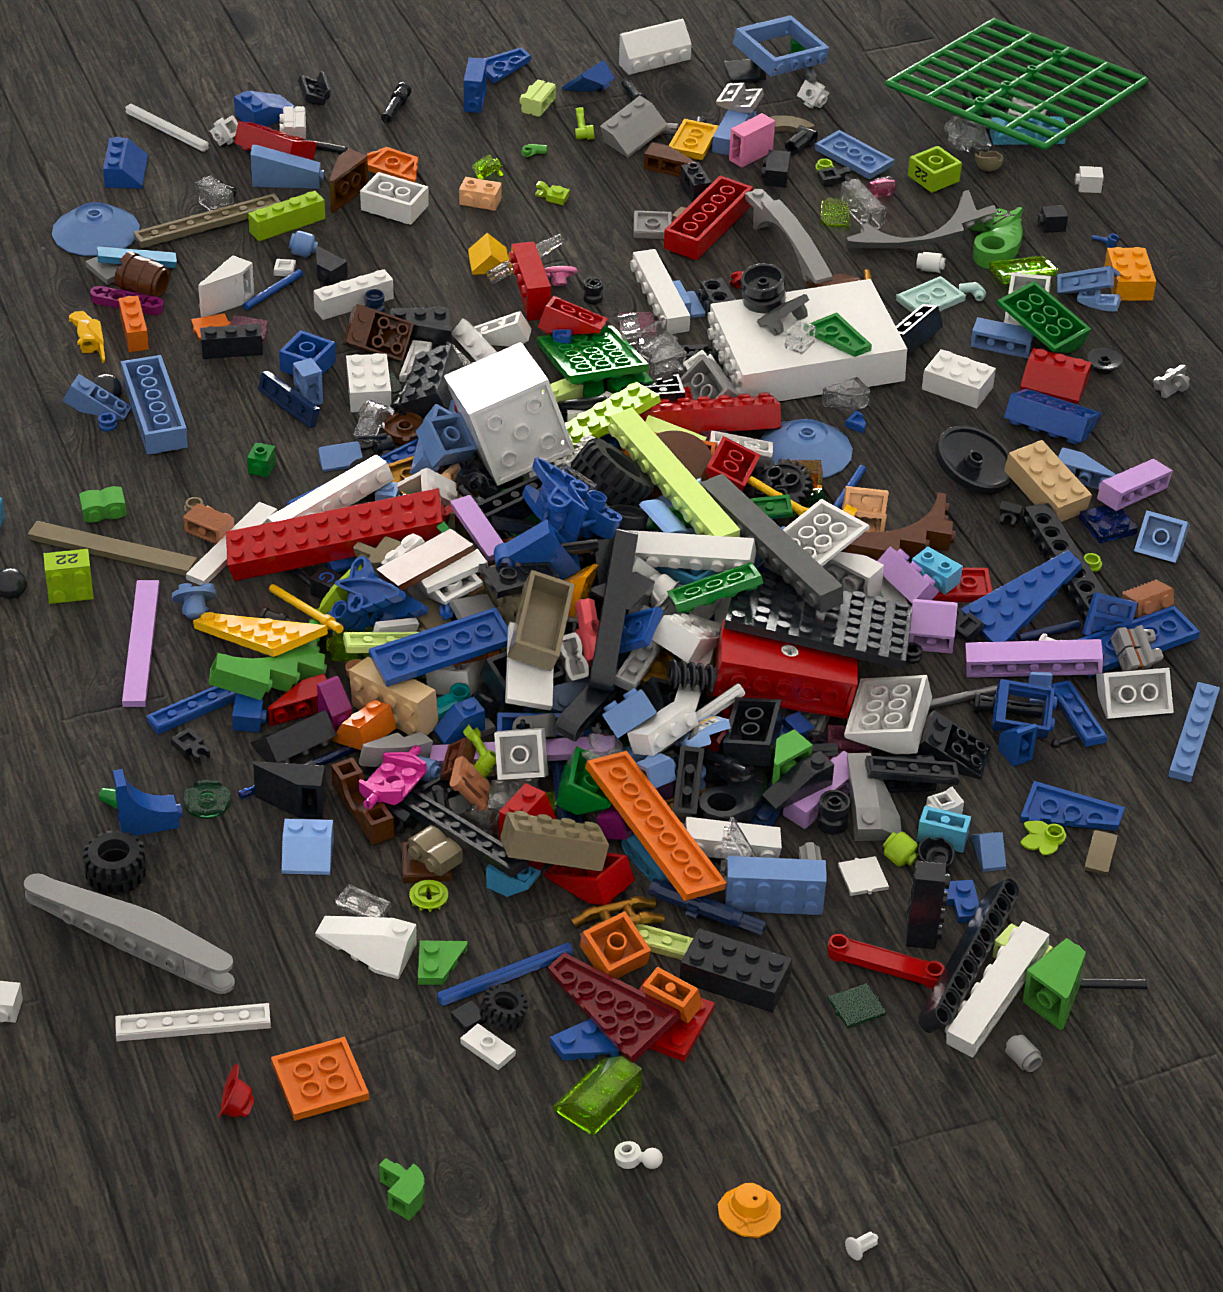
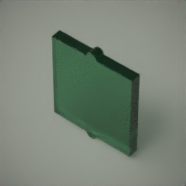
M867 983L828 996V1001L834 1008L835 1015L840 1017L847 1029L886 1015V1010L879 1002V996L874 995Z

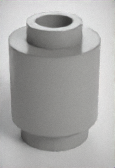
M1015 1035L1007 1041L1006 1054L1022 1070L1033 1072L1041 1065L1043 1058L1040 1056V1051L1024 1035Z

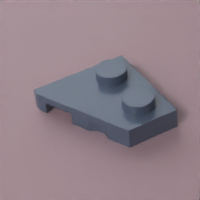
M587 677L553 686V706L548 711L562 713L588 686L590 678Z

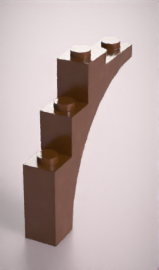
M938 492L934 506L921 520L897 530L864 532L845 548V553L864 555L878 561L890 546L896 551L899 549L903 550L912 559L926 547L948 551L950 543H954L956 531L952 530L953 521H948V516H946L949 509V503L946 502V494Z

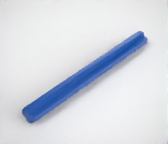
M564 943L437 993L438 1002L441 1006H445L487 990L492 985L497 986V984L505 983L549 966L563 953L573 956V948L570 943Z

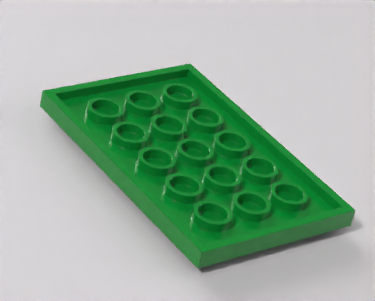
M613 325L604 326L600 333L572 334L570 343L556 342L553 340L552 335L536 337L539 348L570 384L580 385L584 381L590 380L598 382L602 381L603 378L609 377L617 379L623 377V375H641L642 372L649 371L648 363Z

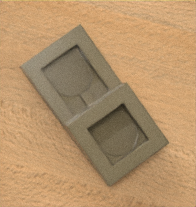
M1094 830L1084 867L1085 871L1108 876L1118 835Z

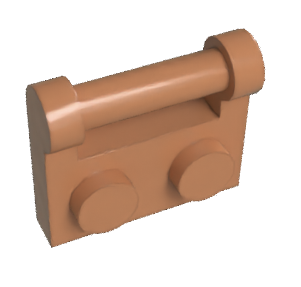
M464 756L456 758L450 786L454 791H459L479 816H483L489 811L487 802L491 785Z

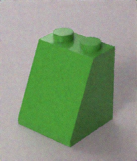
M1068 938L1027 970L1023 996L1024 1004L1059 1030L1065 1027L1078 993L1086 951Z

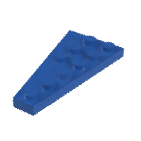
M1067 550L966 605L961 610L965 615L970 612L984 623L986 628L980 634L987 642L1012 641L1016 637L1018 630L1021 627H1025L1045 607L1050 597L1053 598L1057 594V590L1063 584H1067L1081 570V562Z

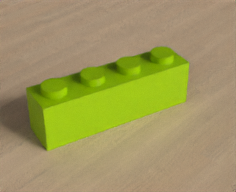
M316 191L257 209L248 213L249 232L258 241H262L325 219V200Z

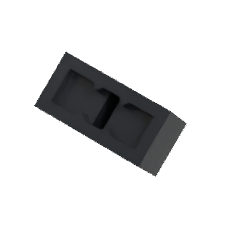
M723 278L700 281L698 299L703 302L706 312H710L711 304L736 300Z

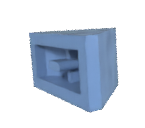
M1003 833L972 834L970 839L982 872L1006 870Z

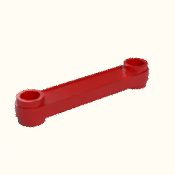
M834 934L828 941L827 953L833 961H844L924 984L930 989H934L945 969L938 961L929 962L848 939L843 934Z

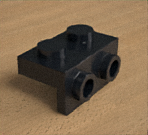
M320 72L317 80L300 75L298 83L304 100L312 104L324 105L331 96V89L325 73Z

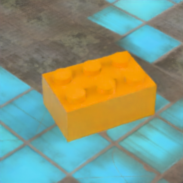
M1140 247L1107 248L1104 267L1111 266L1120 271V276L1114 277V287H1111L1112 294H1120L1121 301L1153 300L1156 279L1146 249Z

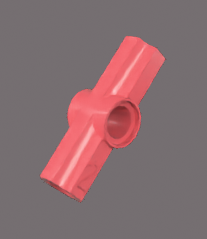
M588 598L575 602L579 626L575 633L581 640L584 658L588 663V667H592L599 620L597 618L595 602Z

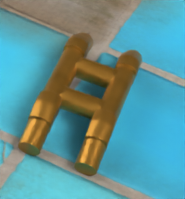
M634 896L627 900L607 905L589 907L571 920L575 927H578L599 916L602 922L612 918L611 913L625 911L634 925L645 923L662 924L664 923L665 916L664 914L649 911L636 914L633 909H654L656 907V900ZM602 922L595 923L594 925L590 926V928Z

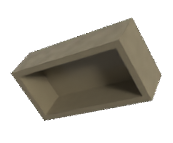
M531 570L523 586L508 658L552 671L560 655L575 584Z
M523 811L506 813L500 837L507 856L510 858L601 872L609 847L600 826L596 823H576L569 818L557 820L544 814L531 816Z

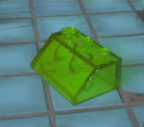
M623 1056L602 1059L552 1106V1110L591 1135H594L641 1089L642 1068Z

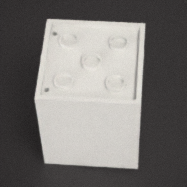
M521 342L444 376L459 413L461 412L478 448L475 452L497 486L534 470L532 465L536 457H540L550 463L575 452L549 380Z

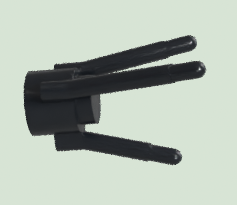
M386 433L358 436V439H376L371 444L360 446L361 450L373 448L376 453H380L379 457L394 450L393 439Z

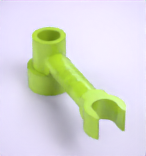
M583 107L576 108L578 128L575 129L576 140L586 138L587 140H594L593 125L585 126Z
M468 724L463 733L473 743L480 755L474 767L484 778H488L496 764V753L486 749L481 740L480 730L477 727L473 730Z

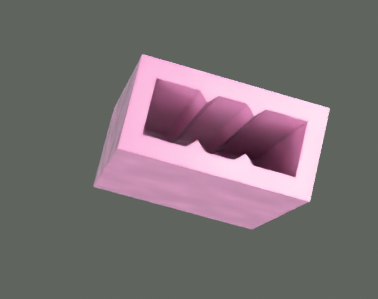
M761 113L731 128L729 160L742 168L768 155V150H773L775 120Z

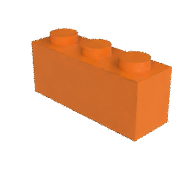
M126 296L118 298L120 319L128 351L149 350L147 328L139 297Z

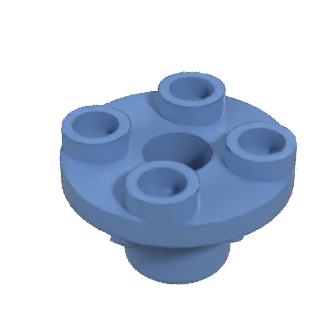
M190 583L180 584L179 589L172 593V601L183 604L182 614L188 619L195 620L209 610L205 602L215 599L217 594L214 584L205 583L200 586H192Z

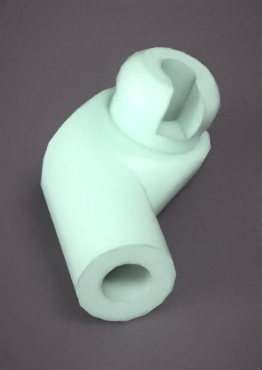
M977 282L959 284V290L963 293L971 292L976 297V301H983L986 297L985 289Z

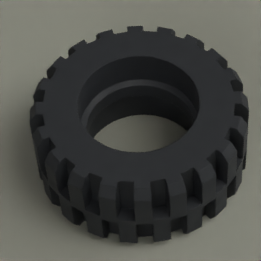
M589 439L571 462V468L575 470L582 482L585 479H590L597 484V487L588 485V488L596 489V491L605 494L607 506L624 504L640 508L639 504L646 501L653 492L654 484L651 482L650 477L642 472L639 465L634 463L631 458L623 454L618 448L613 447V445L602 439Z

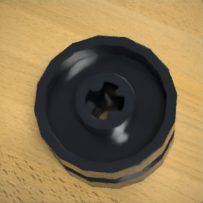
M762 263L753 265L742 273V301L747 309L756 313H769L785 303V275L778 266Z

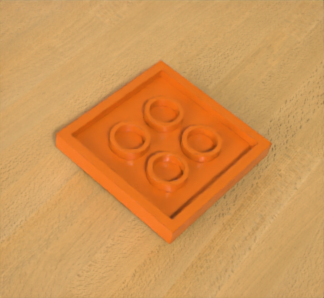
M345 1037L271 1057L272 1067L294 1121L369 1100L368 1089Z

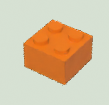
M625 911L583 931L580 941V947L593 967L616 979L646 965L651 953V949Z

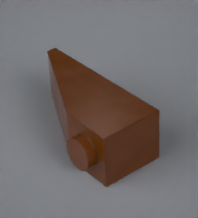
M654 142L650 144L644 153V169L681 177V165L696 163L672 147Z

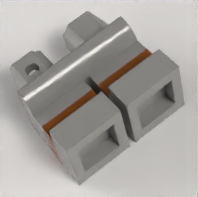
M1142 625L1134 629L1122 627L1118 628L1110 637L1116 655H1119L1118 660L1123 672L1148 670L1153 664L1159 663L1163 659L1161 649H1151L1150 644L1156 640L1153 629H1144Z

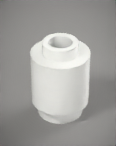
M918 253L916 267L921 269V271L940 273L941 269L944 270L946 259L942 258L940 253Z

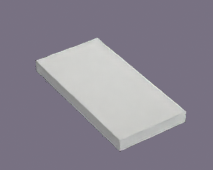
M510 622L508 625L507 656L515 625L513 622ZM507 657L505 703L551 710L553 706V669L548 671Z

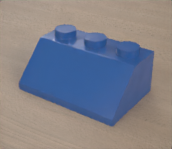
M109 138L103 166L105 188H143L148 154L129 138Z

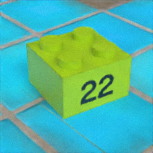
M936 146L910 157L908 176L933 193L960 181L962 162L941 147Z
M88 549L43 553L49 604L94 599Z

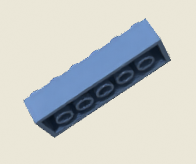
M157 355L121 361L123 384L146 453L157 454L188 448L187 428L162 356Z

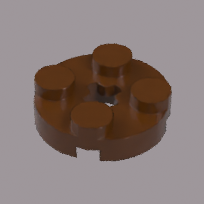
M407 412V415L400 416V413H395L385 420L384 433L390 435L393 442L403 446L418 438L415 431L420 427L424 419L411 412Z

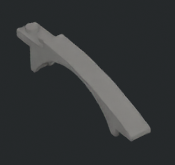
M754 189L751 192L745 193V200L754 208L753 228L759 230L767 226L772 227L775 223L783 230L794 248L805 281H809L810 278L817 284L833 279L828 266L812 239L780 199L774 201L763 189Z
M967 190L960 197L959 206L952 218L941 228L930 234L913 238L895 237L885 234L865 223L862 224L863 229H860L859 234L846 238L845 246L854 248H904L933 244L960 237L964 232V228L970 229L976 223L982 222L984 224L992 221L997 210L995 205L976 210L970 192Z

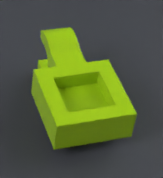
M538 181L536 187L542 190H537L535 195L537 197H545L548 202L564 205L569 197L570 189L554 185L549 188L542 181Z

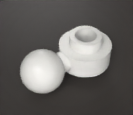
M631 1141L620 1143L614 1151L617 1165L624 1169L634 1168L640 1162L649 1169H656L663 1161L662 1153L658 1149L648 1148L641 1152L639 1145Z

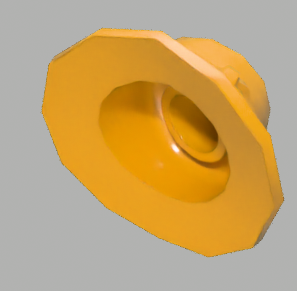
M745 1183L726 1192L718 1203L719 1219L728 1230L742 1237L760 1238L772 1232L781 1219V1209L777 1199L770 1191L763 1189L755 1183Z

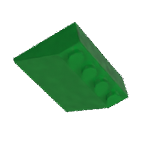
M1035 281L996 302L1053 352L1071 353L1084 345L1091 331L1089 326Z

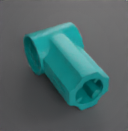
M455 683L450 687L449 693L437 698L438 720L443 718L453 704L470 698V688L467 684Z

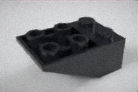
M934 710L926 718L918 752L912 753L910 756L934 755L935 761L955 762L959 775L980 779L991 746Z
M253 762L256 798L298 818L323 820L326 804L325 766Z

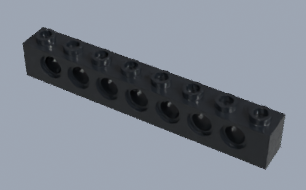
M1044 503L1027 506L1024 510V516L1021 518L1022 526L1028 531L1031 541L1036 544L1039 554L1043 555L1046 562L1067 550L1081 562V570L1067 584H1063L1062 587L1065 595L1071 600L1074 610H1077L1081 616L1082 623L1085 625L1094 592L1107 594L1050 504Z

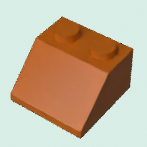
M377 700L367 703L364 708L352 714L349 719L341 724L336 731L337 736L332 737L333 742L362 750L363 744L387 736L397 728L391 705Z

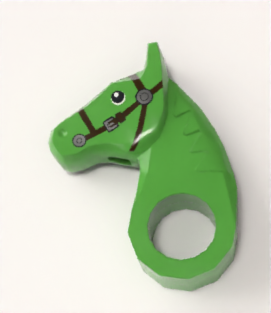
M1022 207L1012 211L1001 208L996 209L997 213L992 221L984 224L979 222L970 228L972 231L982 232L974 241L972 258L977 265L987 269H999L1007 266L1016 257L1023 235L1022 219L1020 218L1023 212Z

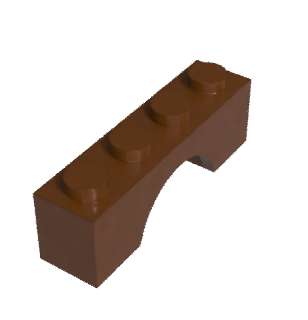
M354 758L332 764V785L370 843L375 845L394 838L393 816L385 804L375 803L372 809L364 807L363 802L367 798H364L359 791V780H365L363 772Z

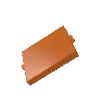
M225 313L191 319L193 333H196L199 341H201L200 328L231 325Z

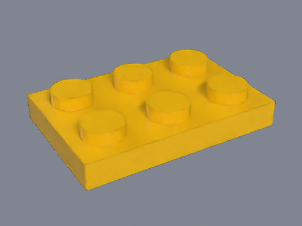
M684 119L669 146L686 157L694 160H703L713 143V136L719 126Z

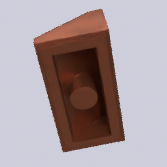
M467 738L448 745L440 774L441 780H451L456 758L464 756L473 764L476 748Z

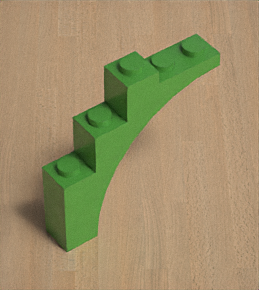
M310 619L309 624L319 625V622ZM320 637L275 657L241 658L218 653L210 668L209 685L258 700H262L265 692H269L271 687L288 692L293 684H297L298 680L302 681L317 675H325L327 665L324 664L325 654L319 653L320 647L317 646Z

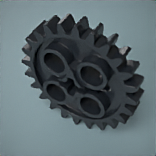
M780 458L776 464L771 460L770 466L763 464L764 469L756 468L757 475H750V477L753 476L759 481H763L764 484L782 493V495L789 494L790 499L801 505V502L807 503L806 497L812 495L810 492L813 489L811 475L808 469H805L804 464L799 465L797 460L791 463L788 458L783 463ZM746 483L748 487L744 488L746 492L745 495L749 499L769 497Z

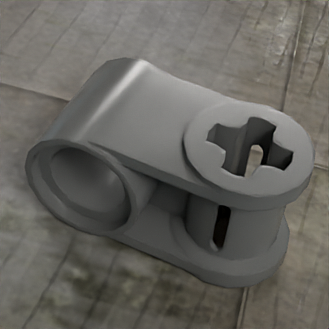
M555 714L520 716L514 720L512 730H520L518 729L520 724H524V728L527 729L545 728L546 739L557 738V733L554 732L556 716Z

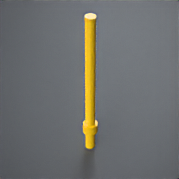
M275 584L270 585L269 591L319 621L321 625H327V630H333L337 633L343 631L344 627L336 622L334 617L328 614L324 615Z

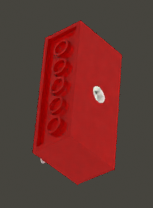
M723 620L714 652L713 669L714 667L717 669V678L712 696L718 697L739 683L745 691L743 696L745 698L781 699L782 708L848 718L858 685L856 658L724 628L725 620Z

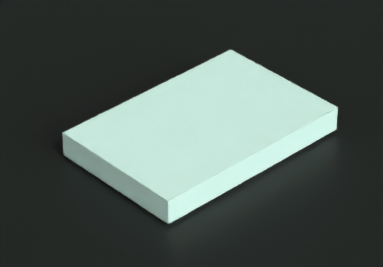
M941 276L896 295V301L910 312H913L922 304L938 305L939 311H942L965 301L966 298L963 292Z

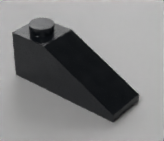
M821 751L805 757L762 794V799L775 812L832 785L834 763Z

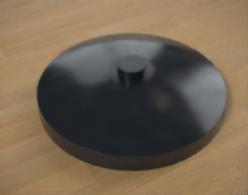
M954 426L945 430L937 441L935 453L939 465L953 481L962 487L978 493L992 494L1004 490L1012 479L1004 471L1009 451L991 434L971 426Z

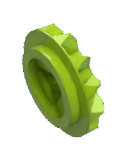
M423 880L412 886L409 892V899L412 902V906H418L420 911L428 909L431 912L433 908L440 910L442 905L447 904L448 890L444 884L438 881ZM427 892L430 893V895H431V897H432L431 900H428V899H427V897H426Z

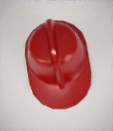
M238 1064L232 1067L226 1080L218 1119L221 1115L233 1118L247 1117L254 1104L251 1087L238 1078Z

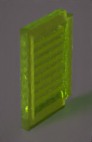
M834 198L821 200L820 224H825V226L850 228L851 200Z

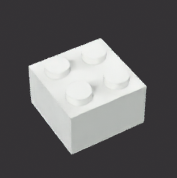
M545 728L506 730L494 733L498 780L536 778L548 775Z

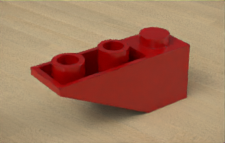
M321 674L303 679L268 707L269 725L273 726L317 713V684L327 680L325 675Z

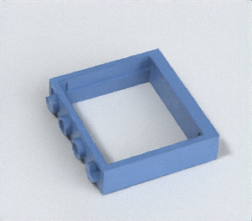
M791 15L736 28L733 44L770 76L826 63L829 47ZM790 35L807 50L774 57L758 42Z

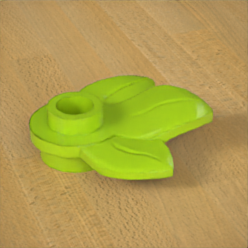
M1043 821L1024 822V827L1029 832V835L1024 837L1020 844L1028 850L1039 849L1041 855H1050L1057 851L1058 845L1065 842L1066 833L1064 828L1058 824L1048 825Z

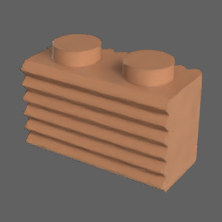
M199 503L196 506L194 505L183 517L184 531L186 533L188 532L193 536L196 535V537L199 536L200 539H206L214 544H217L226 535V531H230L234 527V517L230 514L221 513L210 506H204Z
M1155 579L1147 584H1141L1140 587L1137 586V588L1134 587L1126 592L1123 591L1122 599L1138 603L1134 617L1139 618L1173 606L1174 590Z

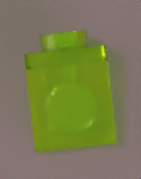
M490 153L472 165L479 179L485 178L495 170L500 176L504 175L501 170L503 165L498 158L494 159Z

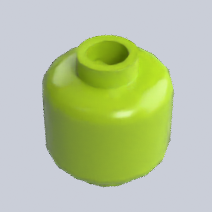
M893 832L883 844L885 857L897 867H903L906 864L911 866L918 858L916 853L918 844L905 832Z

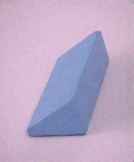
M358 441L318 448V459L323 472L347 469L353 461L363 458Z

